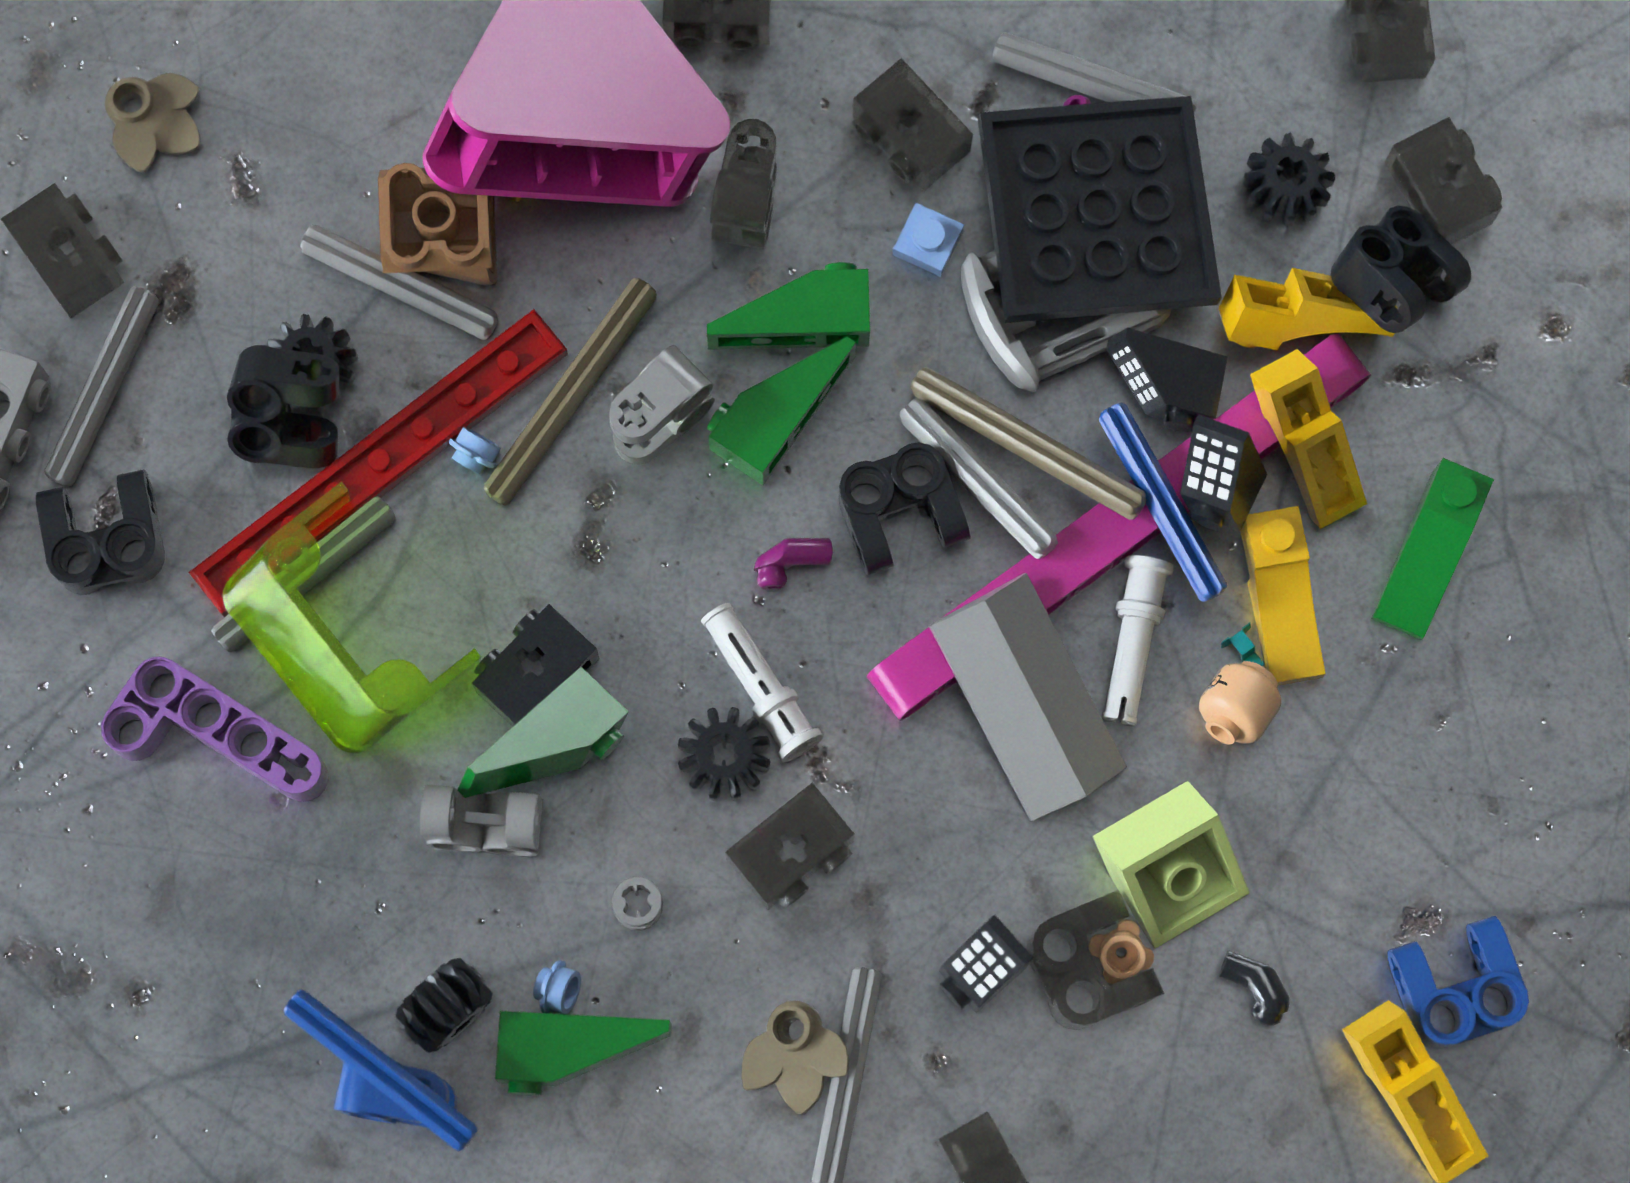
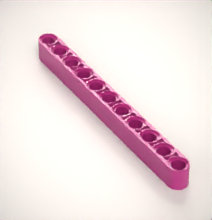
M1339 333L1330 335L1304 354L1319 369L1330 408H1333L1356 391L1371 377V373ZM1255 390L1214 419L1249 432L1261 460L1281 446L1270 423L1263 417ZM1191 437L1158 460L1187 513L1190 511L1180 491ZM1099 503L1056 534L1058 544L1047 556L1042 559H1036L1031 554L1027 555L948 614L1017 576L1027 573L1048 615H1050L1125 560L1127 556L1132 555L1162 532L1146 504L1134 520H1128ZM929 627L879 663L867 675L868 680L899 721L908 718L958 682Z

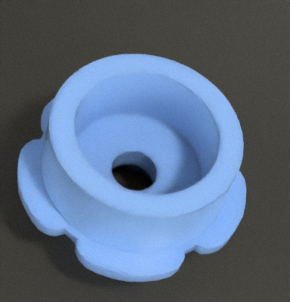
M466 427L462 428L456 440L450 438L449 444L456 449L452 459L466 468L481 474L485 466L489 468L497 466L494 460L501 447L488 438Z
M562 960L556 961L551 969L544 967L539 972L534 984L533 996L536 1000L540 1001L542 1013H553L555 1011L561 1014H568L571 1011L580 991V972L566 968V962Z

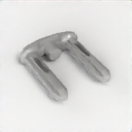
M995 251L982 257H977L971 252L967 255L961 267L962 288L966 305L979 339L991 359L1008 380L1018 388L1032 392L1039 389L1040 380L1107 351L1108 339L1127 327L1148 333L1159 328L1171 314V309L1110 314L1026 351L1021 341L1016 340L1014 334L1035 326L1036 321L1005 323L1003 305L999 306L993 294V286L1000 284ZM1095 336L1101 337L1061 356L1055 355Z

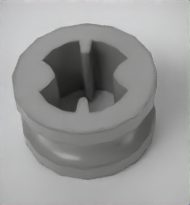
M631 877L625 879L616 887L612 897V906L617 920L624 927L630 930L642 931L651 928L658 922L663 910V901L659 888L652 881L644 877ZM634 890L636 896H638L639 890L649 893L647 903L651 910L645 916L641 917L639 911H637L636 917L626 914L628 904L624 897L630 891Z

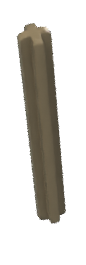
M633 278L484 484L485 493L490 498L502 505L509 504L656 300V290L650 284L639 278Z
M929 367L920 369L916 377H914L910 386L914 396L1128 520H1134L1144 508L1147 501L1146 494L1140 488Z

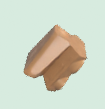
M402 163L388 170H380L378 176L380 254L383 274L426 272L481 285H495L497 283L494 196L459 194L447 191L438 186L428 176L425 168H420L415 164Z

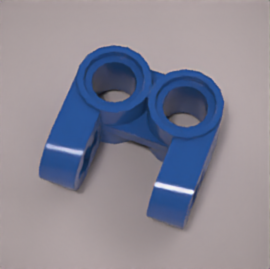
M1496 916L1487 917L1469 923L1466 926L1468 943L1480 977L1437 990L1426 957L1417 942L1414 941L1388 950L1390 970L1403 1007L1423 1045L1434 1049L1448 1048L1500 1031L1520 1021L1527 1012L1529 1004L1528 991L1505 930ZM1487 987L1499 989L1507 998V1010L1503 1016L1491 1014L1484 1006L1483 995ZM1435 1004L1448 1007L1454 1014L1455 1025L1451 1033H1441L1433 1027L1430 1021V1012Z
M345 1062L343 1063L333 1110L340 1111L345 1115L390 1124L398 1122L427 1128ZM397 1062L457 1110V1095L454 1088L447 1081L428 1070L404 1066Z

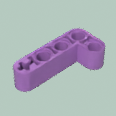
M151 657L144 660L136 668L101 722V734L105 743L122 758L130 761H141L150 757L157 750L172 726L175 725L290 799L298 802H309L318 798L325 791L328 784V770L325 763L310 747L165 657ZM162 674L174 675L175 685L167 696L162 698L151 697L150 686L156 677ZM207 703L220 704L221 715L214 725L209 727H199L196 725L197 711ZM141 720L143 723L141 737L132 744H121L119 741L121 727L128 721ZM253 732L266 733L267 744L260 754L254 757L242 755L241 744L248 734ZM281 755L299 768H303L306 765V768L312 773L311 777L306 782L302 779L294 781L293 777L282 766L277 764Z

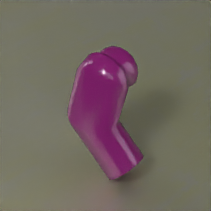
M785 538L758 556L754 565V571L758 572L757 584L765 590L780 589L787 582L785 570L794 565H829L833 555L831 540L829 538Z

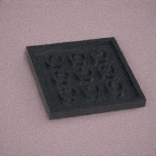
M1191 96L980 112L978 128L1005 323L1219 304L1222 295Z

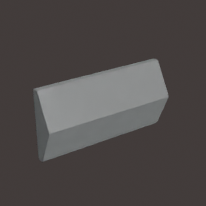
M1027 573L1017 576L928 625L1030 820L1033 821L1087 797L1127 768Z

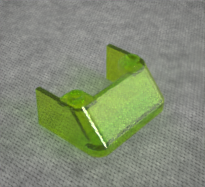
M340 482L274 533L227 580L223 589V602L228 613L332 743L344 752L359 754L373 748L478 665L481 661V656L474 648L431 683L417 666L402 659L386 661L366 676L297 589L316 573L321 560L319 545L310 531L350 501L348 489Z

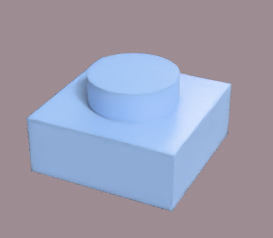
M915 203L893 248V256L941 277L963 233L964 224Z

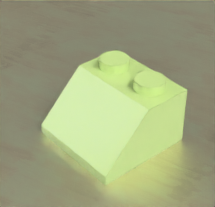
M1189 781L1093 836L1111 879L1154 948L1161 946L1250 893L1219 815Z

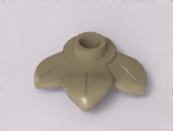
M164 73L149 81L137 77L123 78L111 86L105 98V108L109 118L115 124L112 142L117 154L128 166L144 173L152 165L157 151L169 155H183L199 148L200 135L192 117L185 110L197 98L200 92L198 86L184 76L174 73ZM131 99H140L142 101V106L136 112L124 110L125 104Z
M801 1001L785 1002L771 1013L767 1023V1031L751 1040L747 1045L741 1071L743 1087L749 1091L776 1083L778 1091L788 1106L797 1114H806L820 1099L824 1088L825 1076L843 1077L848 1074V1050L838 1034L823 1028L821 1018L812 1006ZM796 1020H801L804 1025L803 1034L800 1038L792 1040L789 1035L790 1025Z

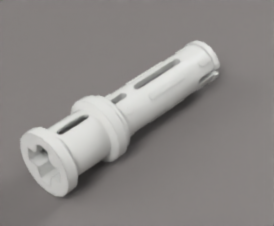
M1130 555L1126 557L1124 564L1129 569L1123 600L1118 601L1116 605L1117 616L1122 619V625L1105 709L1102 713V719L1115 723L1116 719H1118L1121 701H1124L1120 723L1123 725H1137V713L1154 625H1160L1161 621L1164 620L1166 611L1161 607L1165 581L1167 576L1173 575L1174 565L1167 561L1146 556Z
M731 603L722 604L707 613L701 622L712 635L715 643L728 661L729 666L735 672L755 705L752 708L753 717L759 721V724L764 723L780 748L777 755L781 762L791 761L813 748L823 739L824 735L819 728H812L796 703L799 698L796 691L789 686L783 687L760 649L733 611L734 608ZM733 639L737 640L756 670L755 674L751 673L733 645ZM764 686L767 687L768 691L770 692V694H768L767 696L762 690V687ZM782 718H786L788 720L789 724L795 731L794 734H791L788 731L787 727L781 720Z

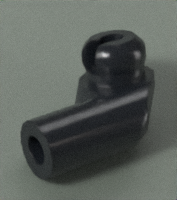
M1231 951L1227 952L1219 977L1250 989L1256 1001L1253 1016L1258 1022L1268 1026L1280 1023L1283 1013L1289 1010V996L1276 971L1269 965Z

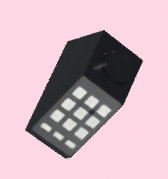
M1128 327L1108 339L1106 350L1146 415L1163 419V426L1180 432H1192L1193 424L1198 414L1213 420L1216 419L1228 356Z
M1198 414L1193 424L1180 494L1191 513L1190 517L1198 524L1217 531L1223 525L1240 532L1268 474L1249 432Z
M994 914L941 965L939 972L945 980L939 986L959 1009L962 1010L965 1006L969 1005L977 1013L1027 968L1033 956Z

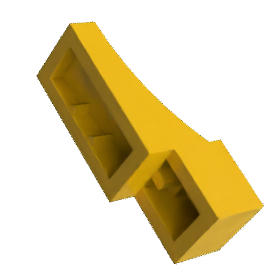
M1293 267L1284 284L1234 274L1218 308L1228 340L1247 348L1258 346L1279 350L1282 342L1327 333H1369L1391 337L1395 334L1381 328L1353 300L1340 292L1334 285L1331 275Z
M1296 349L1251 373V380L1263 417L1270 423L1301 491L1310 519L1322 529L1366 505L1367 501L1342 420L1331 411L1318 367Z
M1299 506L1248 514L1240 531L1250 575L1247 583L1265 668L1276 678L1278 686L1323 678L1326 672L1311 590L1308 563L1310 557Z
M1387 1000L1342 1029L1366 1075L1372 1079L1392 1109L1434 1181L1437 1183H1448L1488 1157L1440 1064L1430 1058L1404 1010L1390 1000Z

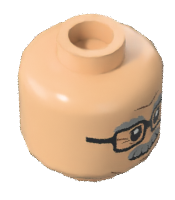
M1243 661L1241 664H1226L1218 671L1199 701V710L1203 719L1207 722L1206 729L1208 733L1216 740L1225 744H1233L1234 742L1244 744L1257 741L1262 737L1280 710L1282 699L1278 690V682L1270 671L1257 663Z

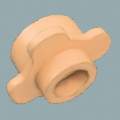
M1122 920L1118 923L1117 929L1105 935L1095 934L1089 941V951L1091 955L1098 957L1104 968L1102 974L1108 983L1120 984L1124 979L1135 976L1141 970L1149 969L1154 962L1153 951L1148 947H1144L1139 938V925L1133 920ZM1123 947L1127 952L1124 956L1120 957L1116 954V950Z

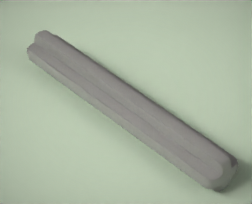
M1007 32L1000 35L993 53V60L996 63L1106 102L1184 96ZM1192 99L1193 111L1195 112L1196 101Z
M311 225L302 238L300 247L304 254L482 340H487L496 327L498 317L494 310L415 272L383 274L380 255L318 225Z
M138 286L130 288L46 465L45 475L50 480L64 486H72L75 483L159 304V299L151 291Z
M913 399L908 405L903 407L899 414L902 424L921 443L931 445L939 451L944 459L947 470L1034 558L1042 559L1054 550L1058 544L1056 533L922 399Z
M379 496L373 497L213 626L212 633L225 650L228 652L235 651L390 526L396 519L392 509Z
M856 967L852 971L840 1037L848 1050V1074L843 1077L831 1078L812 1183L843 1182L882 979L881 973L874 969Z

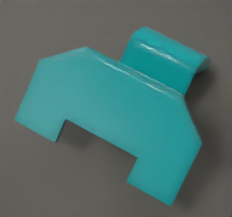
M1251 623L1242 627V630L1231 638L1228 637L1221 642V648L1233 644L1241 654L1242 662L1250 661L1261 666L1265 665L1256 654L1255 645L1246 635L1251 628Z

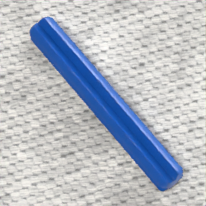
M1123 402L1108 407L1100 414L1099 422L1133 483L1145 492L1147 500L1145 504L1196 595L1202 602L1219 596L1227 588V582L1129 408Z
M300 989L288 1001L284 1008V1014L452 1148L462 1151L473 1140L478 1130L473 1122L311 994Z

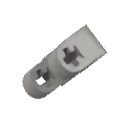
M675 345L669 346L654 357L640 375L624 388L610 404L608 414L611 430L613 431L615 450L620 458L628 463L640 465L655 459L675 439L695 426L714 404L715 399L710 395L714 385ZM628 406L630 409L624 414L622 410ZM648 440L649 446L643 449L638 445ZM627 443L633 444L631 448H628L626 445Z
M425 785L421 803L420 832L426 840L427 846L450 851H485L508 856L531 857L538 855L543 799L539 794L499 792L483 793L464 798L457 791L458 788Z

